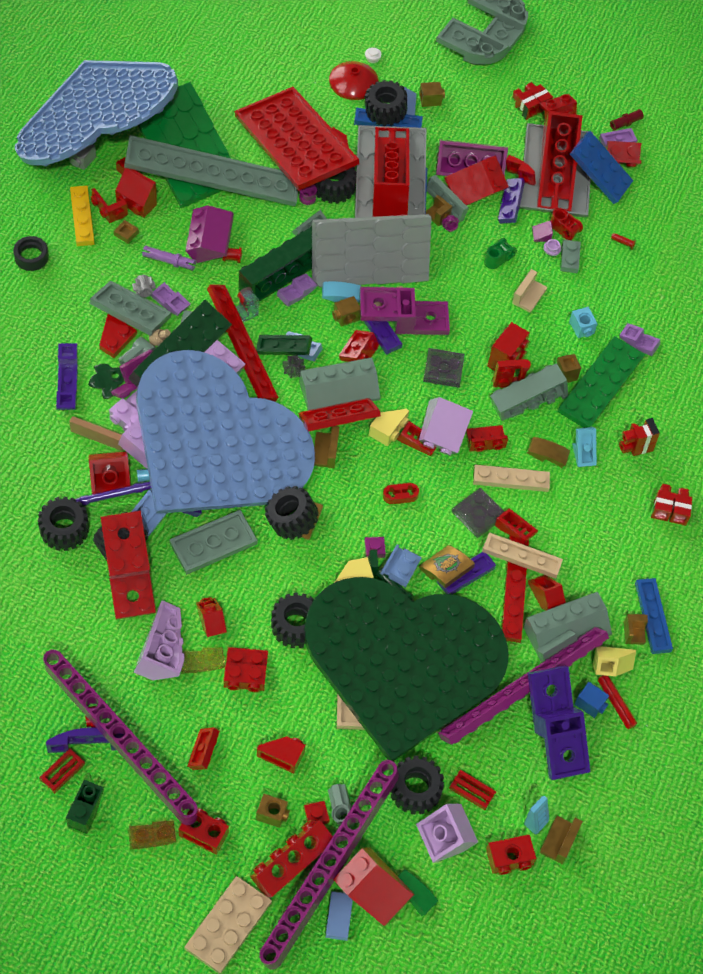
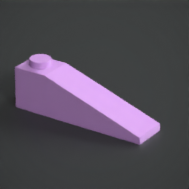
M161 601L134 673L150 680L172 678L180 675L184 663V653H182L183 638H181L180 629L182 624L179 607Z

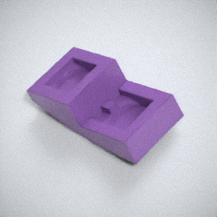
M307 274L294 278L291 285L279 289L277 296L288 307L311 293L317 287V284Z
M165 282L151 294L154 300L176 316L190 306V303L179 292L175 293Z
M627 323L620 334V338L627 344L650 356H653L660 345V339L644 334L643 328Z

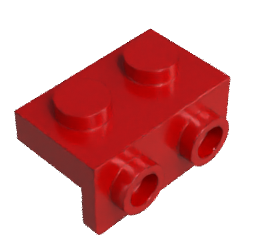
M569 94L540 103V107L545 111L544 123L549 111L577 114V101Z

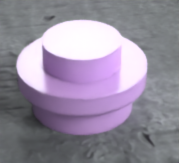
M550 239L544 244V251L550 256H556L561 252V245L559 241Z

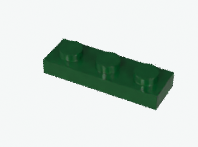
M259 335L256 351L261 355H309L312 337L310 335Z

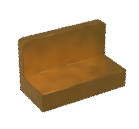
M332 426L331 434L316 433L314 466L335 468L339 426Z
M557 816L540 853L563 865L583 821L575 818L571 823Z

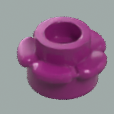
M449 215L442 220L443 228L447 231L452 232L458 228L459 219L454 215Z

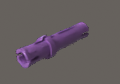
M147 245L143 248V250L150 252L143 251V257L173 264L177 268L180 266L191 271L195 269V266L189 265V263L196 265L195 259L183 257L179 253L172 254Z

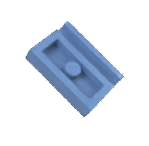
M151 489L147 491L132 510V512L141 511L143 526L148 532V537L167 515V513L156 514Z
M396 545L380 574H386L389 576V579L406 587L422 557L405 548L402 550L399 548V545Z

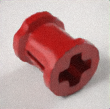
M228 248L227 256L223 257V261L232 260L241 263L242 248Z

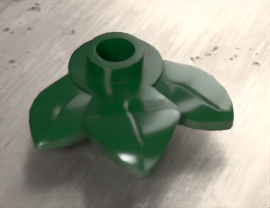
M108 364L96 365L94 369L97 374L91 377L88 385L92 388L102 389L103 399H109L113 397L111 391L118 388L124 382L120 368H112ZM118 374L119 376L118 378H112V375Z

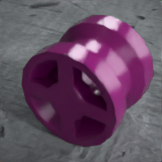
M311 185L300 190L299 200L302 204L312 205L316 202V186Z

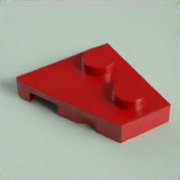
M107 314L99 344L100 350L115 358L137 335V330L116 317Z

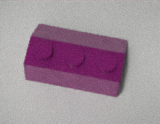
M209 205L193 209L185 251L192 259L196 260V263L227 256L234 217L233 212Z

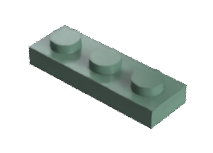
M436 175L431 176L427 185V192L434 199L435 196L439 195L452 205L451 215L457 217L459 222L463 221L469 208Z

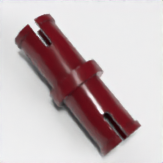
M638 109L629 114L625 113L622 117L611 120L610 127L615 131L624 126H631L633 122L644 118L641 109Z

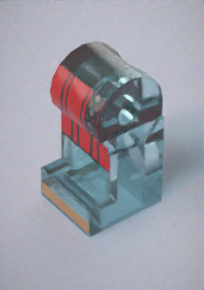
M246 287L238 293L239 305L235 306L242 322L258 316L259 312L258 297L253 294L250 287Z

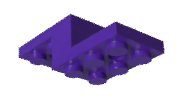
M565 665L529 672L528 681L534 731L545 740L549 779L556 780L591 772L584 712L573 707L569 667ZM553 684L555 690L553 694L548 695L546 692L547 687ZM571 750L572 755L570 759L564 760L563 755L565 751Z

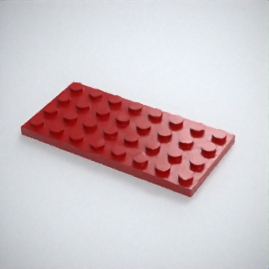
M294 87L234 111L235 117L298 191L360 164L359 158Z

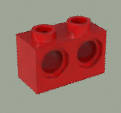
M198 808L196 821L200 822L201 825L193 828L190 825L181 823L178 829L179 836L217 855L229 834V826L223 819H214L208 816L206 811ZM189 809L187 815H191L193 811ZM211 831H218L220 835L211 837L209 833Z

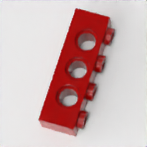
M310 820L302 826L303 831L298 835L293 834L286 840L287 845L282 849L277 848L269 855L271 858L266 863L261 862L253 869L254 873L250 878L263 895L273 897L324 852L333 836L321 820ZM307 837L311 840V846L308 849L304 845ZM290 851L295 853V860L292 863L288 859ZM274 865H277L279 868V874L276 877L272 874Z

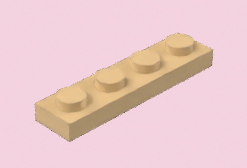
M475 465L473 485L548 492L550 488V472Z
M492 533L488 534L482 550L483 553L555 579L563 561L559 557Z

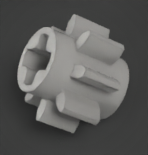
M147 275L138 276L135 279L136 283L132 284L133 290L141 297H149L153 292L152 289L156 288L152 277Z

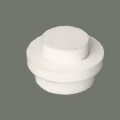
M377 48L367 49L365 52L367 61L370 63L378 62L381 58V51Z

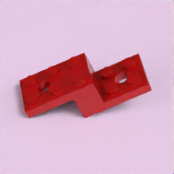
M141 511L101 516L116 620L155 614L156 610ZM120 529H127L130 535L127 539H120L118 537ZM130 591H135L138 593L139 598L135 602H130L127 599V594Z

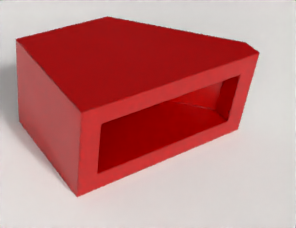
M542 575L528 580V584L537 602L545 611L566 603L562 585L552 578Z
M286 736L259 745L256 756L294 774L305 753L306 745L298 738Z

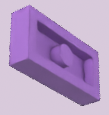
M632 128L602 133L599 138L605 148L607 141L637 142Z

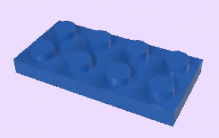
M591 131L585 133L570 153L573 159L613 204L620 200L633 182V179Z

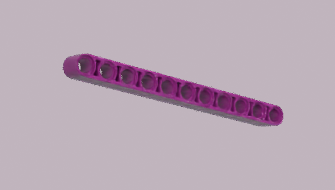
M58 650L47 651L44 654L43 661L45 670L177 819L185 825L195 823L198 817V808L195 801ZM53 660L58 661L56 664H49ZM64 675H71L68 679L62 678ZM78 689L84 690V692L81 694L75 693V691ZM90 704L98 705L97 707L92 709L88 708ZM105 718H108V719L111 720V721L108 722V723H102V722H101V721H102L103 719H105ZM118 733L124 734L122 738L114 737ZM131 748L138 750L136 753L127 752ZM145 763H149L152 765L148 769H144L141 767ZM158 778L165 780L162 784L155 783ZM171 794H178L179 798L172 800L169 796ZM186 809L193 811L191 815H184L182 812Z
M385 760L379 764L261 948L259 957L266 968L274 970L282 964L333 884V879L341 871L399 778L397 766L393 761ZM388 769L394 771L390 776L384 775V772ZM381 787L382 791L375 794L372 792L374 788ZM364 805L371 806L367 812L361 811V808ZM352 823L360 824L355 830L349 829ZM341 841L348 842L344 848H339L338 844ZM335 859L336 863L334 866H326L328 860ZM319 877L325 879L321 885L314 884L315 880ZM306 896L313 897L309 904L302 903ZM294 915H300V916H301V918H300V920H299L298 922H296V923H291V922H290V919H291L292 916H294ZM281 934H288V939L285 942H278ZM269 953H276L273 961H266Z

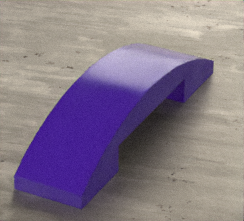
M58 343L56 410H76L78 377L77 343Z
M80 728L66 731L46 741L48 753H62L69 750V744L109 743V741L97 728ZM118 733L114 737L122 738L124 734ZM111 745V751L116 750V749Z

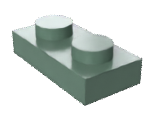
M563 239L560 271L578 273L581 242Z

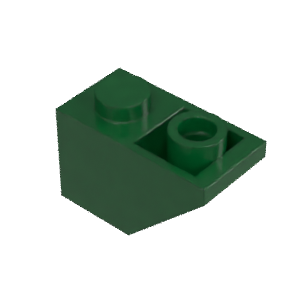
M87 780L83 781L66 816L68 827L85 834L88 833L96 817L104 787Z

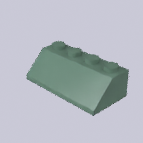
M372 358L300 371L299 383L307 410L370 398L372 401L380 400L377 371Z
M598 592L527 617L524 625V630L537 655L536 649L569 629L576 634L577 639L594 627L607 631L608 636L612 635L608 611Z

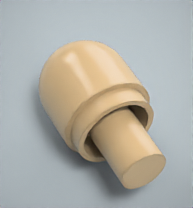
M158 329L154 331L152 336L149 335V342L153 346H159L171 333L168 329Z

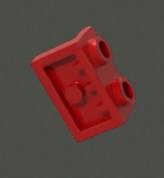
M607 141V151L619 164L626 163V166L631 167L641 164L642 143Z
M355 330L339 354L340 360L351 362L371 358L379 347L374 332Z
M503 425L468 428L465 432L469 452H482L491 449L501 450L506 448L508 436L504 434Z

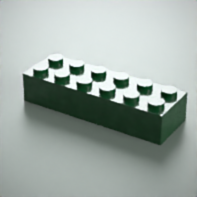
M312 226L305 231L299 232L297 236L286 240L279 247L271 249L266 255L258 257L248 266H243L239 270V292L246 287L251 288L250 296L245 298L247 302H250L251 306L286 286L294 278L312 269Z
M204 300L132 372L128 379L138 387L140 379L148 366L165 354L181 350L205 352L216 340L219 341L232 324L208 301Z

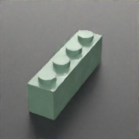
M557 363L548 365L537 373L529 374L521 381H515L504 389L496 390L490 395L491 402L501 421L523 414L527 408L534 410L544 402L551 404L555 402L556 398H567V380Z

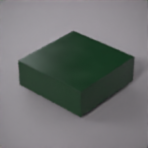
M377 549L370 550L368 556L373 576H376L378 571Z

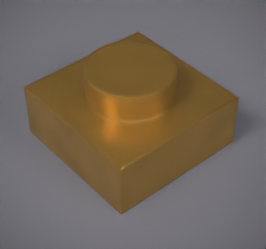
M126 220L114 230V236L127 244L139 234V229Z

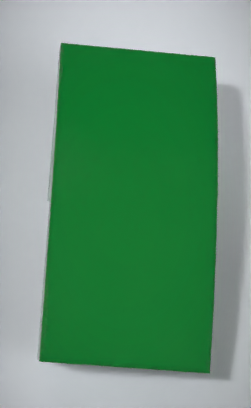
M403 870L398 877L415 894L409 900L421 916L426 915L438 902L437 898L414 875L407 870Z

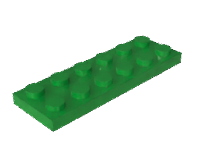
M614 336L559 407L558 413L583 428H591L644 359L645 354Z

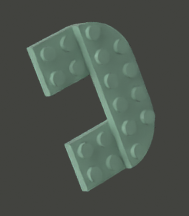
M468 0V4L495 16V18L483 32L452 18L437 36L436 42L464 55L463 60L473 65L491 64L500 61L509 53L526 29L528 11L525 9V3L522 0Z

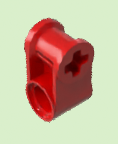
M554 209L550 219L552 229L562 235L564 239L572 240L576 233L583 230V224L565 209Z

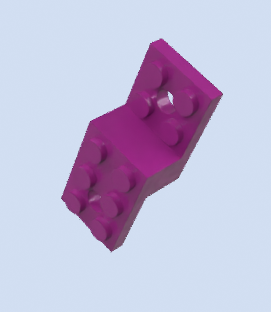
M360 287L361 321H395L396 334L449 335L448 301H415L414 288ZM381 302L383 305L376 306L374 303ZM433 316L435 319L429 320L426 317Z

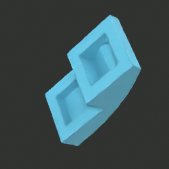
M323 282L322 298L338 302L341 299L354 296L359 303L361 286L346 282Z

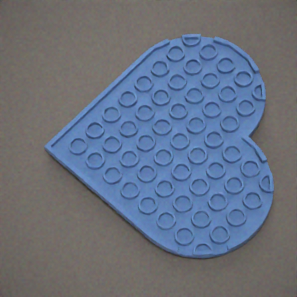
M84 60L21 129L17 136L18 143L15 144V151L23 162L30 165L47 166L64 160L80 152L88 145L94 144L101 134L113 135L127 130L162 112L166 104L173 99L178 87V77L174 69L172 70L169 65L160 62Z
M181 350L159 357L143 373L137 387L136 405L156 514L268 505V500L272 499V495L274 493L277 494L278 490H284L285 487L289 486L290 488L293 486L298 488L304 487L311 476L315 462L314 444L310 433L304 427V423L291 410L279 403L262 398H249L242 379L227 363L208 353Z

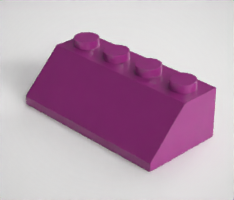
M439 139L436 175L448 176L496 155L505 176L508 147Z

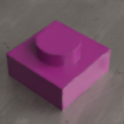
M365 537V556H369L370 550L377 549L378 558H385L384 537Z

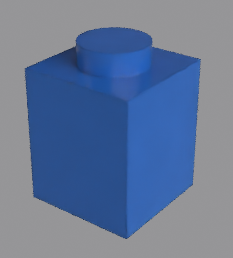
M588 682L577 697L574 705L595 718L598 713L603 714L609 704L606 701L609 695Z

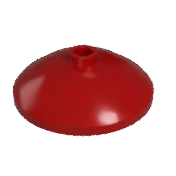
M359 61L340 63L332 69L329 76L331 89L340 97L349 100L365 99L367 89L372 84L375 85L378 82V75L375 70Z

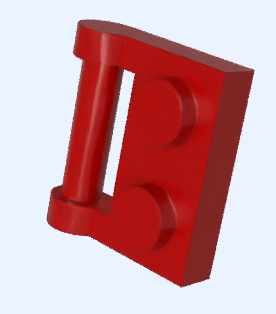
M527 359L497 361L492 380L493 387L506 388L515 381L525 379L531 362ZM516 369H520L518 377H514Z

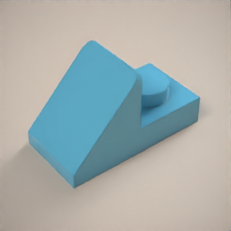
M594 427L576 429V443H573V450L578 467L597 465L596 428Z

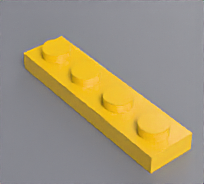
M88 186L70 187L76 245H95Z

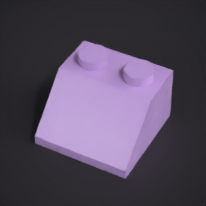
M446 804L416 824L433 863L460 854L478 843L461 804Z

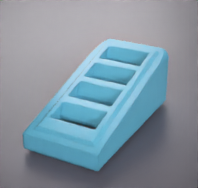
M542 796L530 809L524 825L534 834H538L549 822L548 799L545 796Z

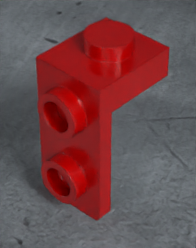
M95 188L91 189L92 196L90 198L92 204L99 208L101 216L106 218L109 223L128 215L127 203L124 199L108 206Z

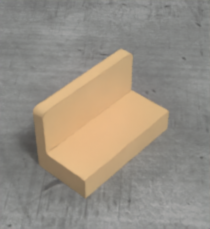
M532 269L516 290L512 304L530 313L547 290L545 285L535 281L537 272Z

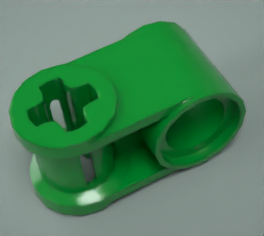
M501 238L487 249L484 265L489 269L498 268L515 256L517 248L509 245L505 238Z

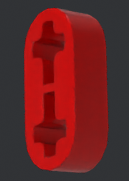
M414 483L388 485L383 491V499L388 504L415 502L419 496V488ZM389 492H392L393 495H395V496H394V497H391V495L389 494Z

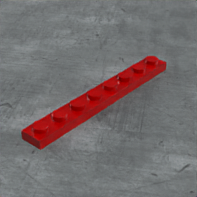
M210 284L207 291L216 310L232 324L227 333L239 359L245 363V372L257 397L276 402L279 397L226 286Z

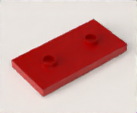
M370 398L298 413L299 419L304 423V427L308 432L381 416L379 408Z

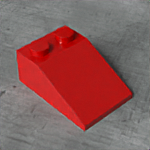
M496 155L444 177L448 188L466 206L500 193L509 187Z
M371 847L362 848L333 879L353 901L383 926H386L415 895Z

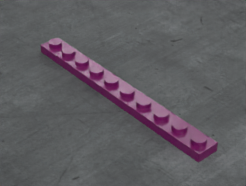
M594 627L578 638L577 641L563 648L529 672L565 665L570 667L573 662L585 657L588 652L601 646L604 641L609 639L607 631ZM529 672L438 732L440 739L450 745L458 743L464 736L476 731L480 725L492 720L501 711L507 710L511 704L523 699L530 692Z

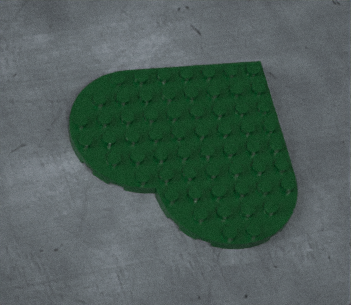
M353 577L337 581L322 590L312 602L305 620V643L311 659L381 752L391 761L396 760L489 697L501 683L508 666V645L498 622L479 604L457 595L434 594L412 602L402 591L389 583L374 578Z

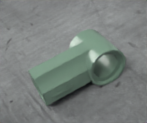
M139 337L133 343L132 348L118 359L119 363L123 365L149 349L154 351L156 347L145 338Z
M336 784L328 789L332 806V818L339 827L344 820H340L344 814H348L351 810V803L345 784ZM352 823L349 829L352 828L355 825V823Z

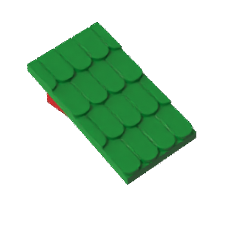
M191 82L178 86L173 99L166 104L162 112L155 114L138 125L144 139L230 158L229 152L214 128V124ZM165 177L180 208L224 191Z

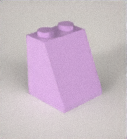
M440 397L429 400L419 441L424 442L423 445L425 447L441 449L440 452L448 456L458 453L473 411Z

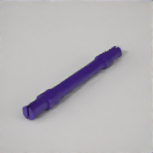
M150 481L136 483L128 487L89 496H80V498H76V503L80 501L82 506L101 500L140 493L151 489Z

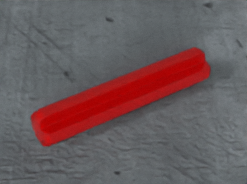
M606 675L599 677V684L604 692L609 695L610 702L626 728L631 729L635 727L637 721L610 677Z

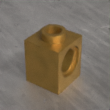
M354 296L334 303V311H332L334 320L338 321L341 327L361 320L360 305Z
M263 794L256 813V820L280 828L282 822H287L290 810L287 809L288 801ZM276 808L279 810V813L273 815L269 813V810Z

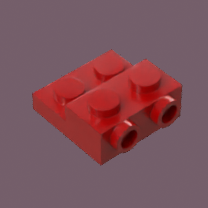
M228 647L224 688L233 691L239 689H246L250 692L264 691L268 651Z

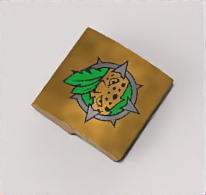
M448 545L422 563L419 569L431 580L436 579L444 588H447L475 567V563L464 553Z

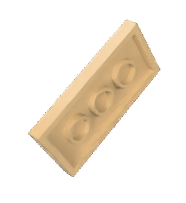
M236 876L185 945L184 950L218 974H221L269 908L272 900Z

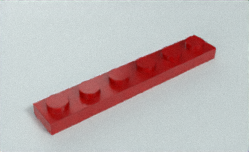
M509 535V540L529 547V540L524 543ZM508 561L502 631L506 641L521 643L527 568Z

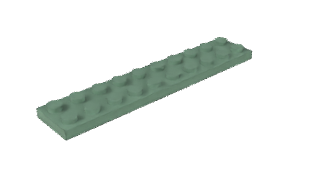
M131 135L129 137L124 164L125 168L295 206L297 203L298 189L281 170Z

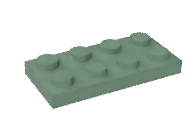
M109 281L90 298L91 305L150 336L171 318L170 311L113 281Z
M241 510L169 540L186 575L257 545L258 541Z

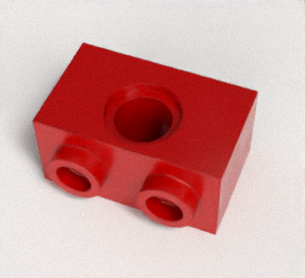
M530 834L490 842L486 848L492 874L499 873V875H505L514 869H520V871L532 868L537 859ZM507 853L515 854L517 859H509Z

